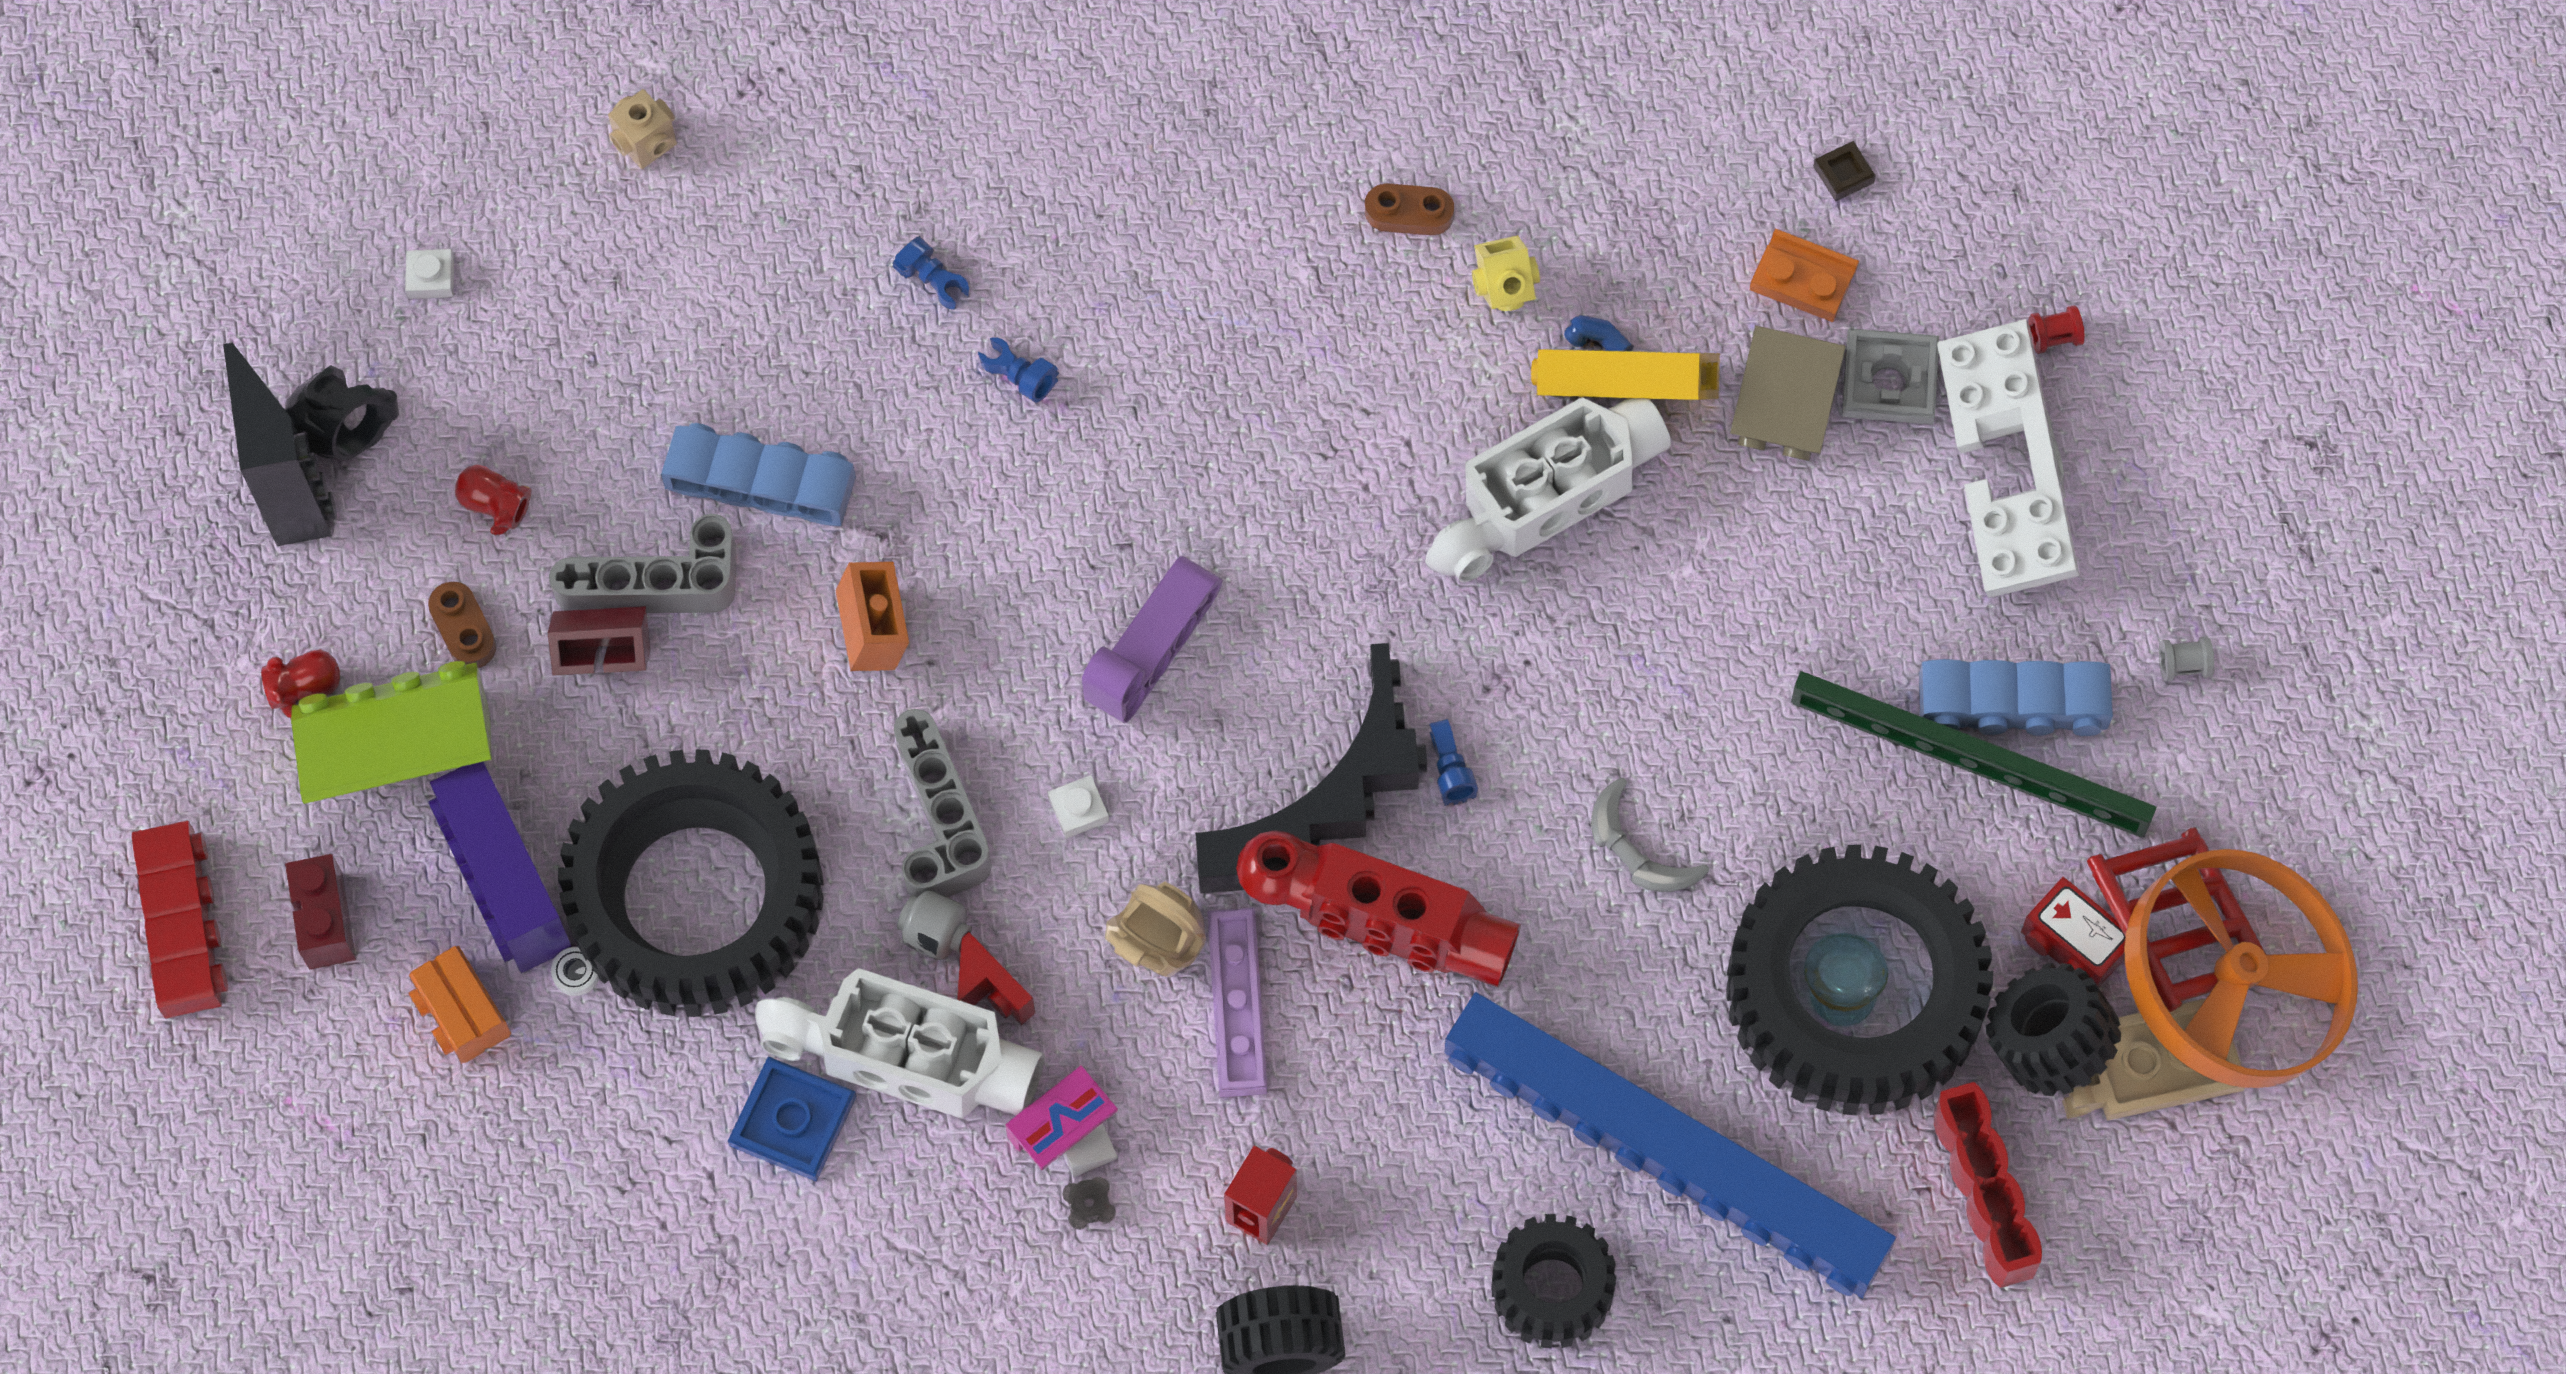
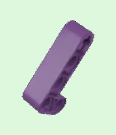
M1180 556L1170 567L1114 648L1110 650L1103 646L1093 655L1082 676L1084 699L1124 724L1131 720L1215 601L1222 586V578L1188 558Z

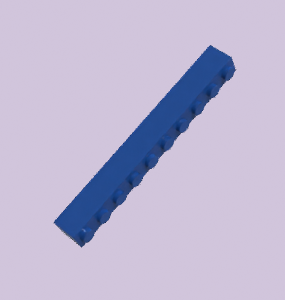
M1477 992L1473 994L1445 1038L1444 1054L1449 1056V1062L1460 1071L1467 1074H1473L1474 1071L1489 1079L1490 1086L1501 1095L1511 1099L1518 1096L1532 1105V1111L1542 1119L1551 1123L1559 1120L1574 1129L1573 1134L1583 1143L1591 1147H1598L1600 1144L1615 1153V1159L1624 1167L1635 1172H1639L1642 1169L1658 1178L1656 1180L1657 1184L1668 1193L1678 1197L1685 1194L1700 1203L1699 1208L1709 1217L1718 1221H1724L1726 1218L1742 1228L1741 1233L1750 1241L1761 1246H1766L1769 1243L1784 1252V1258L1796 1268L1803 1271H1809L1811 1268L1827 1277V1284L1843 1295L1852 1296L1854 1293L1863 1299L1893 1248L1896 1236Z

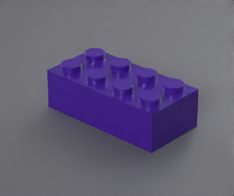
M484 762L462 766L430 781L429 783L436 798L428 801V804L504 962L506 963L514 959L522 974L555 958L561 951L572 947L560 917Z

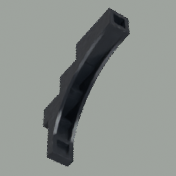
M1389 643L1370 644L1372 696L1368 711L1357 736L1346 754L1315 788L1277 813L1255 822L1230 829L1195 833L1200 893L1244 890L1239 883L1236 871L1238 856L1246 843L1260 833L1274 830L1289 832L1299 839L1316 846H1320V840L1366 837V821L1375 820L1373 792L1418 789L1419 773L1427 772L1426 745H1417L1415 728L1405 729L1403 702L1394 703L1393 687H1401L1399 659H1390ZM1273 857L1265 861L1264 865L1272 871H1280L1286 868L1288 863L1282 858Z

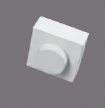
M451 249L406 251L405 292L408 299L453 297L454 255Z
M1091 775L1047 792L1048 799L1065 839L1109 822L1108 813Z

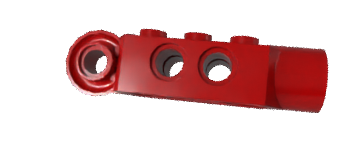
M1274 830L1258 834L1246 843L1238 856L1236 871L1239 883L1250 897L1264 904L1276 906L1286 904L1300 909V918L1306 919L1311 925L1318 927L1317 930L1328 938L1344 940L1346 937L1363 943V948L1375 955L1389 956L1391 953L1407 959V963L1410 966L1423 972L1432 973L1434 969L1443 973L1453 971L1498 988L1504 978L1519 936L1521 924L1488 913L1476 898L1465 889L1336 843L1316 846L1299 839L1289 832ZM1278 857L1284 859L1288 866L1280 871H1272L1266 868L1264 863L1270 858Z

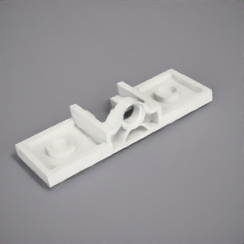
M2024 319L1937 342L1956 444L1960 453L1983 448L1982 441L2025 431L2036 489L1993 499L1991 485L1987 479L1964 484L1984 589L1988 598L2080 576L2064 500L2066 494L2063 464L2052 429L2050 415L2045 406L2028 322Z

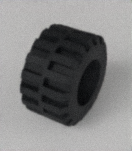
M2053 963L2043 964L2041 970L2036 971L2033 967L2024 971L2025 976L2018 980L2014 978L2007 983L2009 988L2005 992H1999L1994 999L1997 1005L1989 1008L1987 1018L1990 1023L1986 1025V1034L1990 1039L1988 1041L2016 1082L2020 1086L2024 1085L2029 1092L2036 1094L2041 1090L2044 1096H2054L2058 1090H2061L2063 1094L2074 1092V1087L2081 1084L2082 1087H2085L2092 1082L2090 1079L2096 1073L2101 1075L2108 1068L2105 1065L2106 1061L2114 1059L2118 1051L2114 1044L2121 1041V1032L2118 1029L2121 1024L2117 1014L2092 977L2090 978L2087 972L2081 968L2075 970L2071 964L2062 963L2056 968Z
M1545 1214L1544 1222L1537 1223L1535 1217L1525 1220L1522 1230L1518 1227L1513 1228L1508 1233L1507 1242H1501L1497 1250L1496 1261H1494L1491 1291L1492 1297H1495V1310L1498 1316L1503 1315L1505 1317V1326L1511 1333L1516 1329L1522 1332L1521 1340L1531 1344L1533 1338L1542 1340V1348L1551 1349L1552 1342L1556 1341L1561 1342L1562 1348L1572 1346L1573 1339L1577 1337L1581 1341L1586 1340L1591 1336L1594 1327L1599 1329L1603 1324L1606 1313L1610 1311L1617 1276L1614 1274L1616 1267L1614 1256L1608 1255L1609 1245L1603 1237L1598 1240L1594 1237L1595 1228L1588 1223L1583 1228L1576 1226L1577 1218L1566 1215L1565 1222L1556 1221V1214ZM1559 1260L1569 1264L1578 1272L1582 1279L1583 1287L1579 1294L1566 1302L1549 1303L1540 1300L1530 1292L1524 1282L1525 1273L1538 1262Z
M1304 1285L1268 1287L1235 1296L1217 1308L1216 1319L1221 1364L1225 1374H1319L1336 1366L1345 1359L1339 1298L1332 1291Z

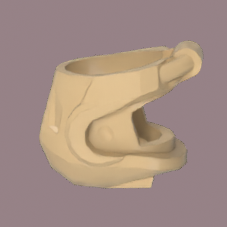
M1165 881L1160 885H1138L1134 891L1130 892L1131 899L1125 909L1107 921L1105 939L1115 947L1114 953L1134 966L1139 967L1142 965L1159 975L1171 977L1185 967L1190 966L1200 954L1206 942L1204 917L1193 899Z

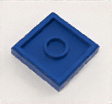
M768 1056L727 1141L728 1145L817 1182L855 1102L856 1092Z

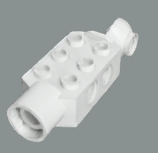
M1581 397L1466 461V506L1469 508L1473 518L1453 522L1439 532L1434 539L1433 545L1427 552L1425 559L1427 566L1437 573L1457 576L1461 582H1469L1478 578L1489 569L1494 560L1491 553L1500 550L1517 557L1632 492L1633 469L1666 451L1671 446L1668 429L1659 411L1649 398H1627L1615 406L1606 409Z
M860 968L844 978L837 996H834L826 1017L819 1015L810 1005L789 997L764 999L758 1001L755 1008L756 1022L763 1035L760 1045L773 1056L788 1061L800 1060L802 1053L805 1051L821 1056L824 1059L827 1075L961 1119L980 1104L1018 1115L1031 1105L1043 1070L1045 1059L1043 1052L999 1039L995 1012Z

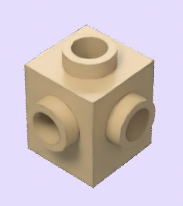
M644 89L634 96H627L621 99L614 106L613 111L608 113L612 132L609 134L610 140L623 156L628 154L641 170L677 145L672 122L675 120L672 111L662 99L658 98L654 101Z

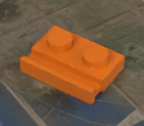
M1775 228L1770 243L1767 245L1751 280L1749 290L1834 322L1850 287L1851 280L1857 271L1859 260Z

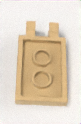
M2205 999L2183 1003L2177 1010L2169 1013L2178 1025L2185 1030ZM2141 1013L2118 1017L2121 1024L2118 1027L2121 1032V1041L2114 1044L2118 1051L2114 1059L2106 1061L2105 1065L2108 1068L2101 1075L2096 1073L2090 1078L2092 1082L2088 1086L2075 1087L2074 1092L2069 1093L2070 1097L2064 1098L2062 1103L2067 1119L2082 1116L2103 1107L2106 1120L2109 1121L2237 1093L2245 1088L2212 1080L2186 1066L2156 1038L2144 1021ZM2232 1040L2226 1061L2241 1066Z

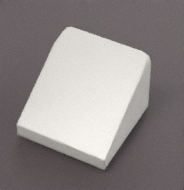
M1103 1123L1063 1154L1073 1178L1118 1159Z

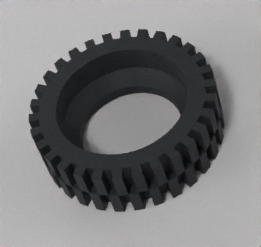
M696 749L695 762L687 763L683 750L669 751L670 765L660 767L655 754L643 758L647 771L640 775H636L631 764L619 770L624 784L618 788L609 779L605 780L598 786L603 800L600 804L589 797L580 807L586 821L583 823L573 818L568 828L573 844L563 842L560 856L565 868L558 867V882L563 891L559 895L566 920L579 950L585 960L590 961L599 979L604 984L608 980L610 981L614 993L623 999L629 993H632L636 1006L649 1010L652 1001H656L661 1014L675 1016L676 1005L679 1004L684 1005L688 1017H701V1004L711 1003L715 1015L728 1012L725 999L737 996L740 1006L743 1007L753 1002L749 989L758 985L766 995L776 987L772 976L773 973L778 970L785 978L790 975L795 969L791 957L792 954L795 953L803 958L810 947L806 933L815 935L817 932L819 919L816 910L823 909L824 897L821 885H824L818 852L808 820L803 811L799 812L797 801L789 790L783 794L779 780L770 773L763 780L759 766L748 760L743 769L739 770L736 757L731 754L722 752L718 765L713 764L709 750ZM687 828H710L723 831L747 845L762 866L765 877V896L756 921L742 937L708 953L679 956L657 949L637 933L626 912L625 889L633 865L652 843L672 832Z
M1861 844L1848 845L1845 857L1837 859L1835 847L1821 849L1818 863L1813 864L1810 855L1806 854L1796 859L1793 873H1790L1786 866L1782 867L1774 873L1772 886L1770 887L1764 882L1756 892L1754 904L1748 903L1743 912L1741 924L1737 927L1727 970V976L1729 977L1726 986L1727 1001H1732L1729 1010L1732 1026L1740 1025L1737 1039L1742 1049L1744 1050L1752 1046L1754 1050L1751 1062L1758 1071L1768 1065L1772 1069L1769 1081L1778 1089L1787 1080L1794 1085L1792 1098L1803 1103L1808 1092L1819 1096L1816 1108L1828 1112L1832 1100L1844 1102V1115H1856L1860 1104H1869L1870 1115L1883 1114L1889 1101L1894 1102L1897 1111L1910 1105L1913 1094L1917 1093L1921 1101L1932 1095L1936 1083L1939 1081L1944 1086L1953 1077L1956 1066L1961 1067L1968 1058L1972 1045L1976 1042L1991 999L1989 993L1993 985L1994 971H1988L1992 961V952L1990 945L1982 946L1986 935L1982 921L1973 924L1970 922L1975 910L1968 898L1959 904L1954 901L1958 887L1949 878L1940 888L1934 884L1938 870L1928 863L1925 864L1920 874L1910 870L1914 859L1912 855L1901 852L1897 864L1887 862L1888 848L1875 846L1871 859L1861 858ZM1839 907H1865L1888 913L1902 920L1918 933L1931 958L1933 985L1926 1005L1915 1019L1890 1034L1860 1038L1834 1032L1810 1016L1794 992L1790 978L1789 963L1796 939L1803 929L1815 918Z

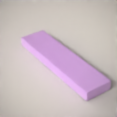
M1255 908L1207 911L1219 1096L1233 1097L1268 1094Z

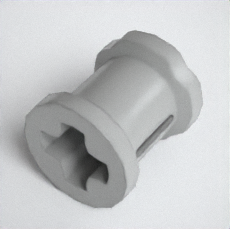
M2203 636L2199 638L2198 642L2171 644L2170 640H2161L2159 643V665L2163 680L2173 681L2175 676L2202 674L2204 678L2213 677L2214 652L2211 639L2208 636Z

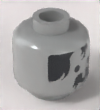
M931 890L924 891L920 896L912 895L903 907L897 923V929L902 931L904 945L935 960L945 959L953 950L960 953L962 937L972 931V927L966 924L967 911L965 906Z

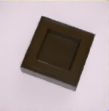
M1854 141L1814 159L1813 167L1835 202L1875 182L1876 175Z

